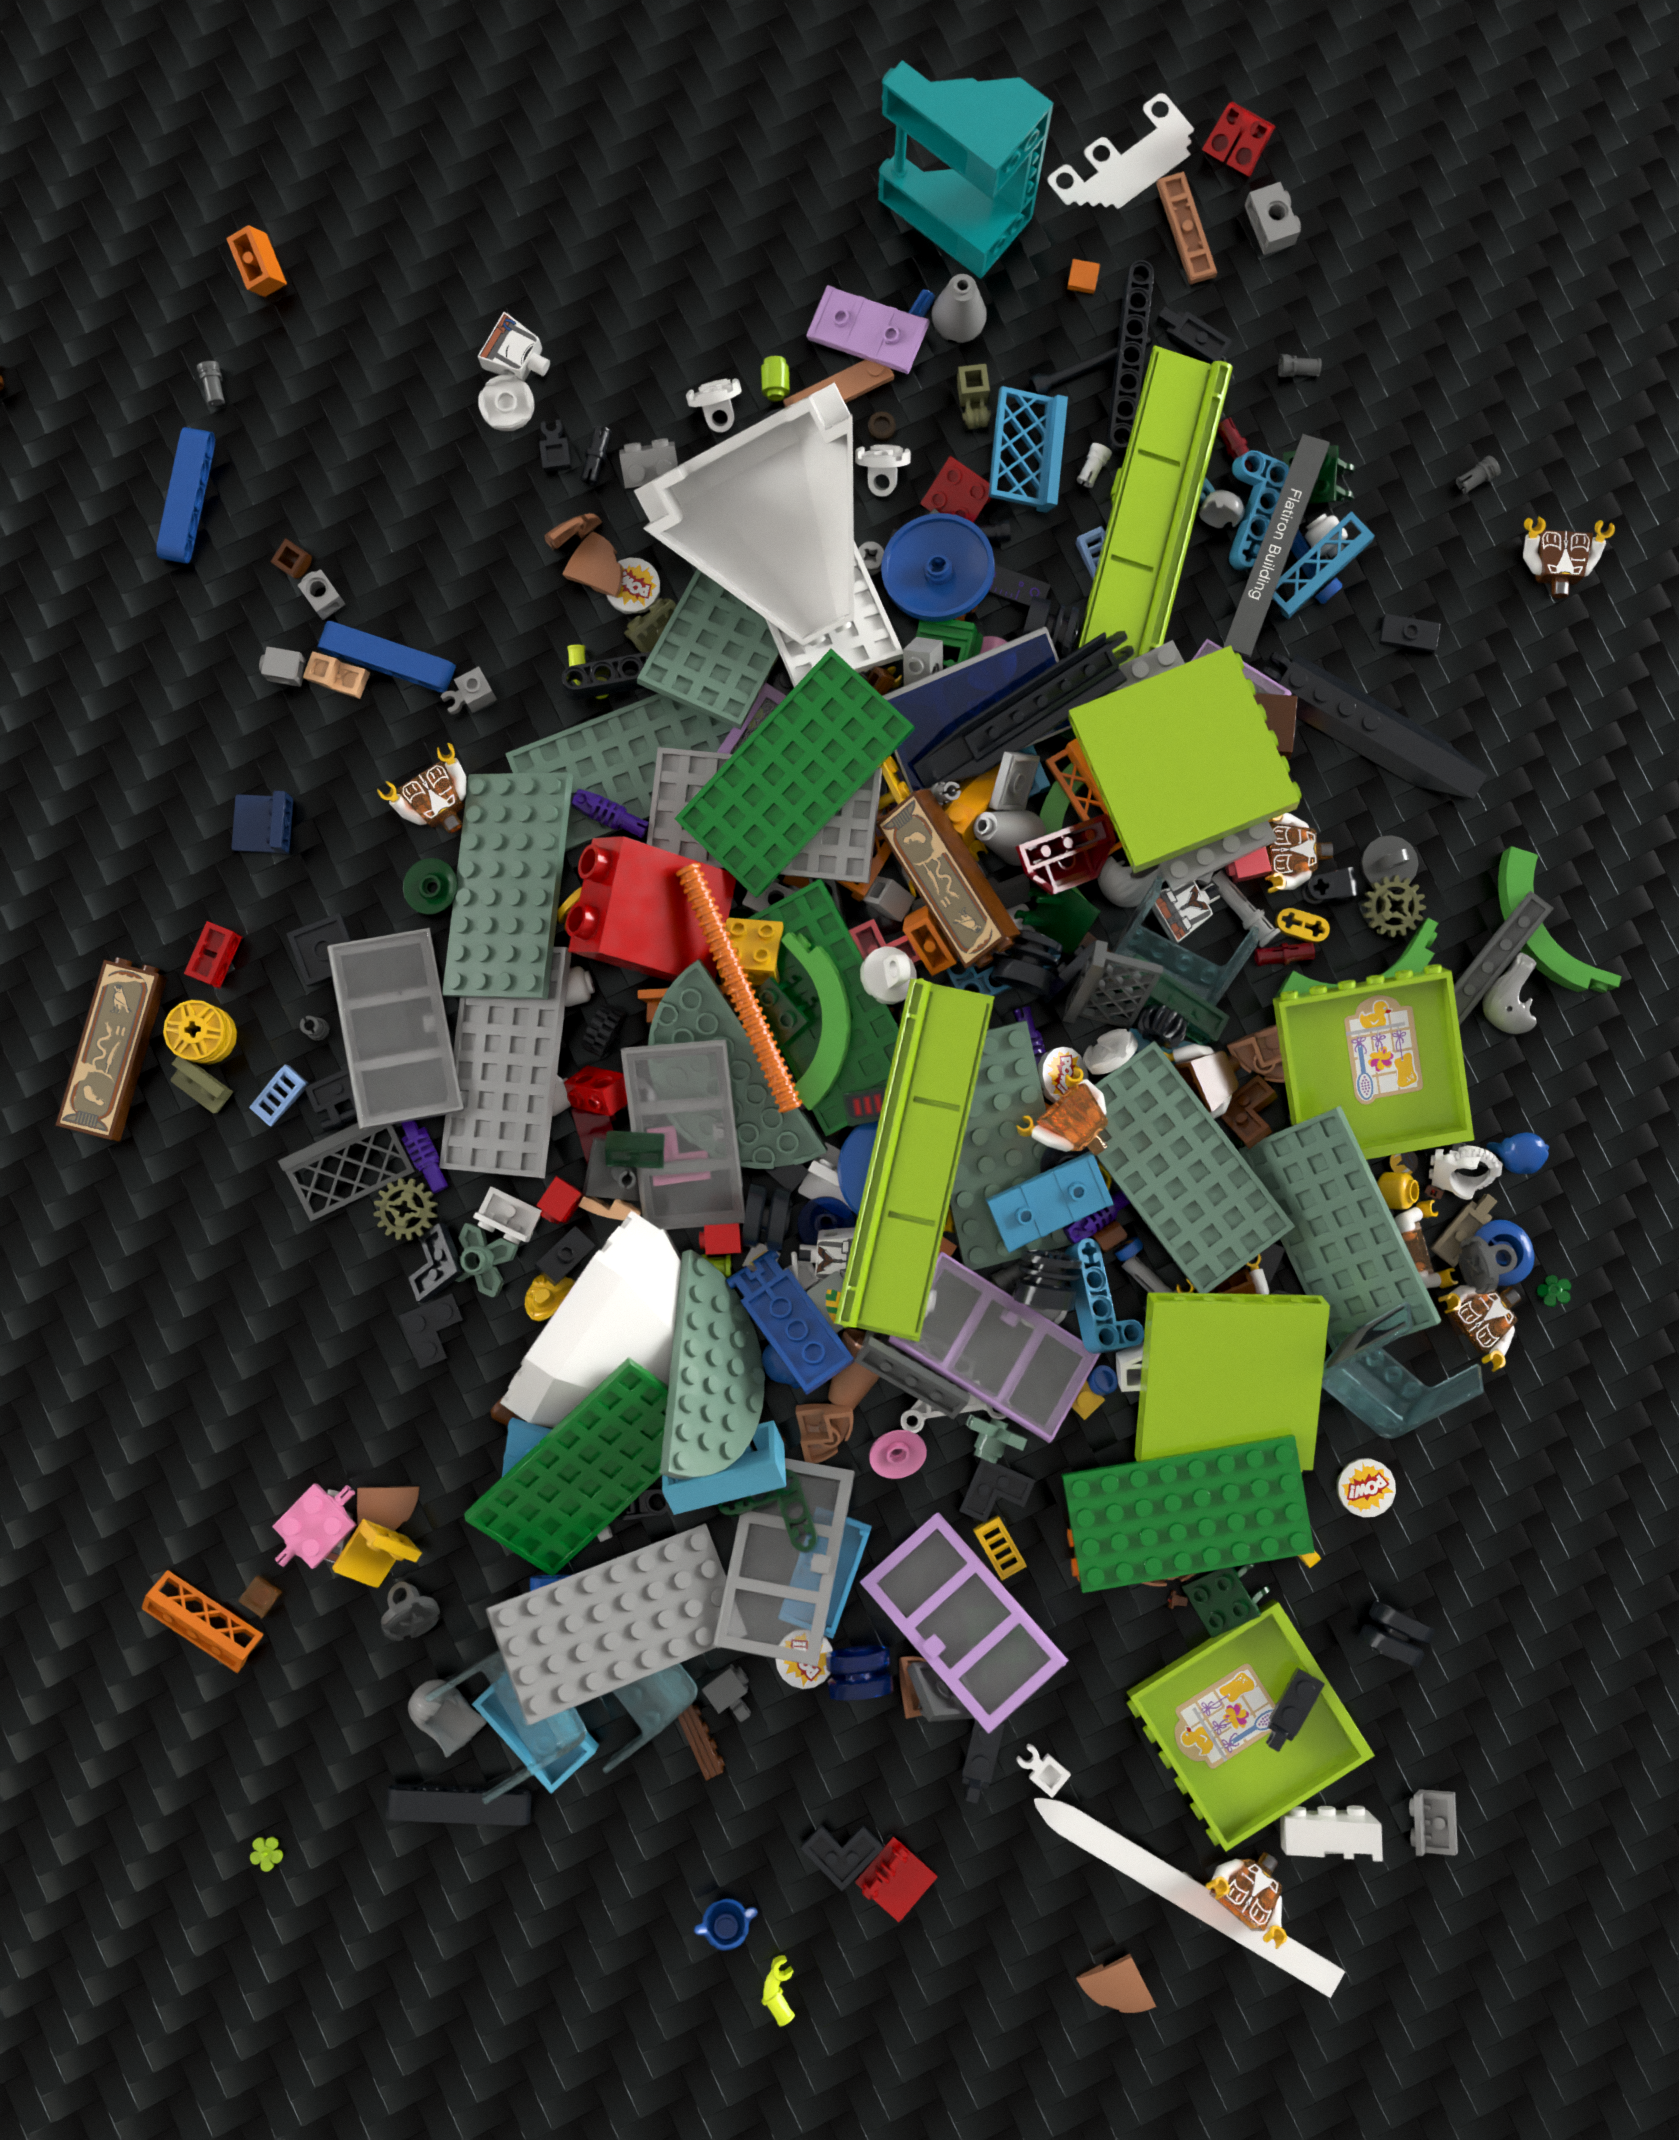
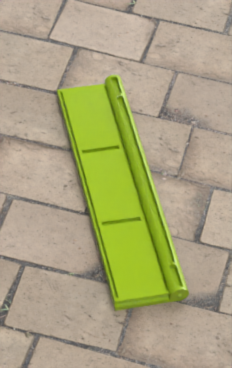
M1158 346L1153 347L1076 650L1103 632L1106 633L1107 639V637L1118 631H1125L1128 639L1113 649L1112 652L1114 653L1124 646L1132 645L1135 654L1119 665L1121 666L1163 645L1233 368L1231 364L1224 361H1214L1212 364H1208Z
M910 978L834 1322L842 1325L844 1328L857 1327L917 1342L920 1341L994 996L932 984L931 982L924 981L923 978Z

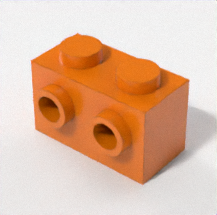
M248 225L226 238L247 290L266 297L287 284L265 232Z
M926 905L905 916L903 931L931 976L957 964V954Z

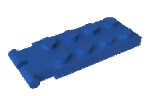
M768 1250L752 1261L757 1270L751 1273L749 1268L745 1266L727 1278L726 1282L731 1289L734 1287L738 1288L744 1297L740 1300L741 1304L802 1390L808 1395L854 1363V1358L789 1268L783 1271L776 1262V1259L779 1258L778 1253Z

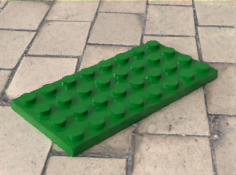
M830 648L674 819L754 897L758 898L912 733L915 727Z
M819 879L747 919L782 922L784 926L782 938L789 932L796 935L801 933L810 942L811 946L808 948L810 951L816 946H822L831 957L845 984L851 1011V1037L846 1061L833 1088L824 1100L812 1110L825 1136H829L861 1119L849 1116L847 1107L848 1097L886 1089L899 1025L888 1004L876 1001V998L864 990L860 980V968L865 960L823 879ZM781 941L777 959L780 977L779 985L793 975L799 978L784 993L796 1007L807 1002L813 996L818 1000L817 1003L813 1004L804 1013L809 1021L780 1047L798 1082L809 1068L817 1052L822 1031V1010L817 989L809 973Z
M628 1357L464 1513L465 1521L553 1577L662 1475L660 1474L669 1386Z
M1293 1434L1062 1474L1080 1586L1083 1593L1315 1553L1296 1439Z

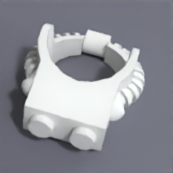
M1475 1146L1459 1147L1458 1151L1450 1150V1153L1443 1155L1444 1149H1436L1435 1155H1431L1430 1165H1433V1169L1429 1168L1428 1179H1432L1433 1186L1439 1187L1441 1190L1451 1191L1458 1197L1468 1200L1472 1199L1477 1189H1483V1187L1488 1186L1496 1177L1501 1175L1503 1164L1498 1161L1492 1152ZM1479 1161L1485 1163L1490 1169L1485 1174L1477 1177H1468L1459 1172H1454L1456 1169L1461 1168L1477 1169Z

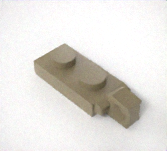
M1484 1194L1477 1203L1470 1201L1462 1208L1429 1249L1449 1266L1455 1267L1459 1263V1254L1462 1253L1463 1249L1459 1248L1460 1243L1465 1238L1473 1237L1483 1225L1492 1219L1488 1212L1497 1203V1200L1489 1194Z

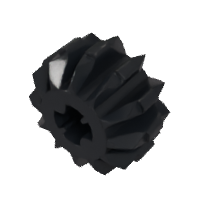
M1158 1004L1147 1006L1139 1017L1137 1031L1142 1034L1143 1039H1147L1151 1043L1155 1041L1160 1048L1172 1049L1178 1047L1186 1035L1188 1023L1183 1019L1182 1014L1176 1013L1174 1009H1169L1165 1005L1162 1007Z

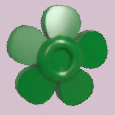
M1550 1275L1545 1279L1547 1285L1542 1284L1537 1288L1538 1295L1545 1297L1544 1303L1548 1307H1554L1557 1304V1299L1562 1304H1566L1570 1300V1294L1567 1291L1571 1289V1284L1567 1279H1561L1558 1282V1278L1555 1275Z

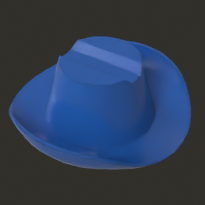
M1494 1220L1483 1225L1475 1233L1474 1236H1479L1485 1240L1489 1247L1506 1244L1514 1249L1517 1255L1515 1268L1499 1275L1497 1286L1514 1285L1529 1275L1534 1265V1250L1529 1236L1521 1227L1507 1220ZM1497 1252L1495 1256L1496 1262L1504 1267L1507 1262L1506 1257L1503 1253Z

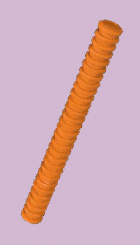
M700 863L688 865L676 873L677 877H681L680 885H684L685 889L683 892L689 896L687 901L693 905L690 908L696 912L694 917L700 921L698 924L699 928L702 927L704 930L702 936L707 937L705 942L707 945L710 944L709 952L714 954L715 957L712 959L717 961L718 965L716 968L722 972L720 977L726 981L723 984L729 988L727 993L732 995L731 1003L736 1005V1008H734L735 1012L739 1011L740 1016H738V1019L743 1021L742 1028L747 1030L745 1035L751 1039L749 1044L754 1046L753 1054L757 1053L758 1055L756 1060L761 1062L760 1070L765 1072L763 1077L768 1079L769 1083L767 1086L772 1088L771 1095L776 1097L774 1102L780 1106L778 1111L779 1113L788 1112L801 1106L803 1101L798 1099L797 1095H799V1092L793 1088L796 1085L790 1081L792 1076L787 1074L788 1066L783 1064L785 1061L784 1057L780 1058L779 1053H781V1050L776 1048L775 1045L778 1043L776 1040L773 1041L772 1036L774 1034L768 1030L770 1025L765 1023L766 1015L762 1016L761 1014L763 1009L758 1007L759 999H755L754 994L756 992L751 990L750 986H752V983L747 981L748 974L743 972L745 967L739 963L741 958L736 956L737 948L732 946L734 941L729 939L730 932L725 930L727 925L725 922L722 923L721 919L723 916L717 912L719 907L714 905L716 900L714 897L711 898L712 890L707 888L706 885L709 883L707 880L704 881L703 877L705 874L699 870L701 865Z

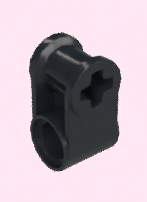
M1344 868L1330 873L1319 874L1306 881L1301 888L1303 900L1306 903L1316 905L1331 901H1344L1360 896L1354 868ZM1313 886H1315V888H1320L1321 893L1319 891H1314Z
M648 1487L618 1515V1520L639 1519L664 1514L670 1509L667 1500L664 1508H657L652 1503L653 1494L658 1493L664 1496L662 1487Z

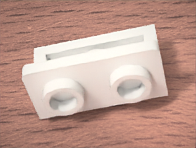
M490 1187L479 1211L475 1212L473 1217L480 1220L478 1226L490 1232H494L495 1228L505 1232L503 1238L519 1245L521 1240L529 1242L541 1218L540 1213L542 1210L494 1187Z

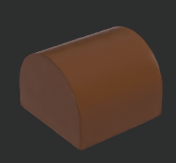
M285 538L272 558L271 563L291 577L298 579L309 568L312 557Z
M1113 1220L1108 1225L1103 1226L1101 1230H1097V1233L1090 1236V1238L1099 1244L1103 1256L1123 1243L1127 1238V1233L1116 1220Z

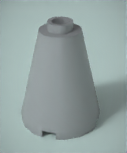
M966 274L954 276L935 300L932 307V323L935 331L942 338L955 340L957 343L973 340L981 333L986 321V307L976 282L971 276Z
M1027 810L984 812L980 814L974 822L973 831L975 836L1004 862L1012 866H1021L1016 846L1044 836L1046 834V827L1042 819L1035 813Z

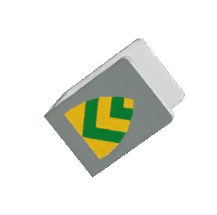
M837 1271L806 1292L835 1333L844 1328L842 1325L834 1323L844 1281Z

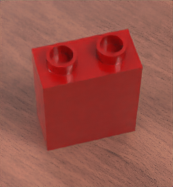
M624 836L593 838L591 845L584 849L579 860L578 872L580 877L584 879L579 902L571 907L566 919V931L571 936L568 952L670 982H674L688 966L700 958L715 980L717 961L712 959L715 956L709 952L710 944L707 945L705 942L707 937L702 936L704 930L698 926L700 921L695 919L694 915H696V912L691 910L690 907L693 905L687 901L689 896L684 894L683 890L685 887L680 885L681 877H677L676 873L688 865L700 863L701 868L699 870L704 872L705 876L703 879L709 883L706 886L712 890L710 895L711 898L714 897L716 900L714 905L719 907L718 914L723 916L721 919L722 923H726L729 917L736 878L728 871Z

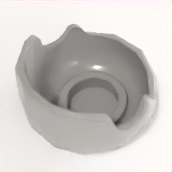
M1216 490L1205 498L1198 513L1204 522L1215 528H1222L1228 522H1232V526L1235 527L1244 517L1245 508L1241 499L1234 493Z

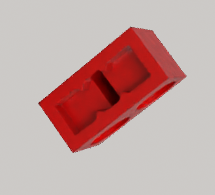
M207 921L184 974L220 989L242 936Z
M587 1065L563 1082L567 1091V1099L574 1108L612 1116L628 1104L624 1073Z
M555 1177L536 1206L542 1209L540 1215L551 1223H556L557 1225L559 1222L568 1223L579 1207L578 1205L584 1197V1193L564 1179Z
M741 1224L704 1225V1232H699L700 1249L705 1250V1255L743 1254Z

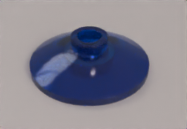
M822 1196L810 1200L803 1206L798 1216L797 1227L801 1238L807 1245H817L819 1231L855 1227V1219L851 1209L843 1201L830 1196ZM823 1217H830L832 1222L825 1224L821 1219Z

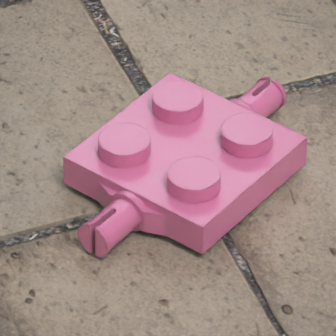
M313 1484L272 1526L287 1545L275 1558L279 1562L278 1564L284 1567L294 1555H297L313 1569L332 1552L357 1526L347 1515L343 1506L355 1494L351 1490L352 1488L346 1485L336 1497L327 1494L318 1484Z

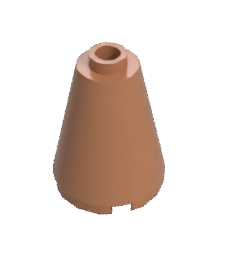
M846 1328L840 1340L855 1359L856 1353L862 1347L866 1333ZM854 1362L832 1377L828 1399L831 1401V1404L851 1407L854 1410L880 1376Z

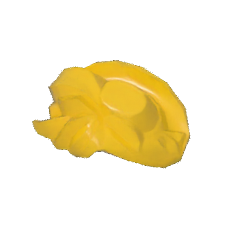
M543 1275L535 1277L525 1295L527 1314L535 1321H542L555 1314L576 1282L565 1276L554 1287Z

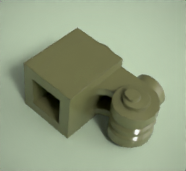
M986 364L958 367L957 387L960 407L965 406V413L962 414L963 421L965 420L968 429H977L981 426L982 428L988 427L991 412L984 405L988 404L990 392Z

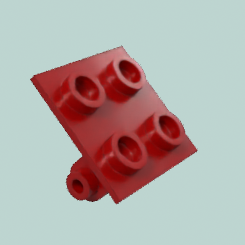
M950 456L920 504L929 511L936 508L940 513L957 515L974 523L985 504H988L992 497H988L989 482Z
M893 1836L884 1849L856 1879L855 1883L862 1889L861 1892L867 1899H874L893 1918L900 1922L938 1876Z

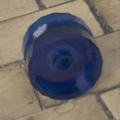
M866 1645L847 1647L825 1654L826 1670L836 1674L828 1681L829 1697L831 1699H869L883 1696L893 1691L892 1675L882 1670L891 1664L890 1652L887 1646Z

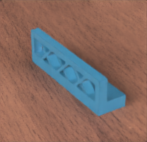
M1352 511L1280 577L1276 590L1282 584H1295L1294 596L1287 602L1276 592L1272 598L1281 607L1280 612L1287 620L1372 542L1374 534ZM1350 521L1361 532L1354 540H1341L1342 528ZM1338 533V540H1331ZM1325 544L1337 545V556L1333 560H1320V551ZM1341 545H1348L1341 551ZM1315 553H1317L1316 560H1310V558ZM1304 564H1316V575L1311 580L1299 579V568ZM1320 564H1327V565L1320 571ZM1295 573V579H1288ZM1299 584H1306L1298 591Z

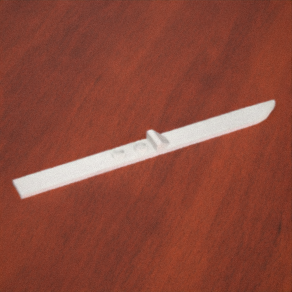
M1045 1798L1034 1799L1036 1808L1046 1823L1058 1834L1331 1998L1345 1973L1343 1969L1288 1936L1286 1942L1276 1949L1273 1939L1268 1943L1263 1941V1935L1267 1933L1266 1923L1259 1925L1251 1918L1249 1912L1245 1910L1242 1912V1908L1224 1897L1216 1900V1892L1211 1889L1207 1890L1206 1886L1194 1880L1191 1875L1177 1870L1071 1805ZM1252 1915V1917L1256 1921H1258L1259 1923H1264V1921L1260 1922L1259 1918Z

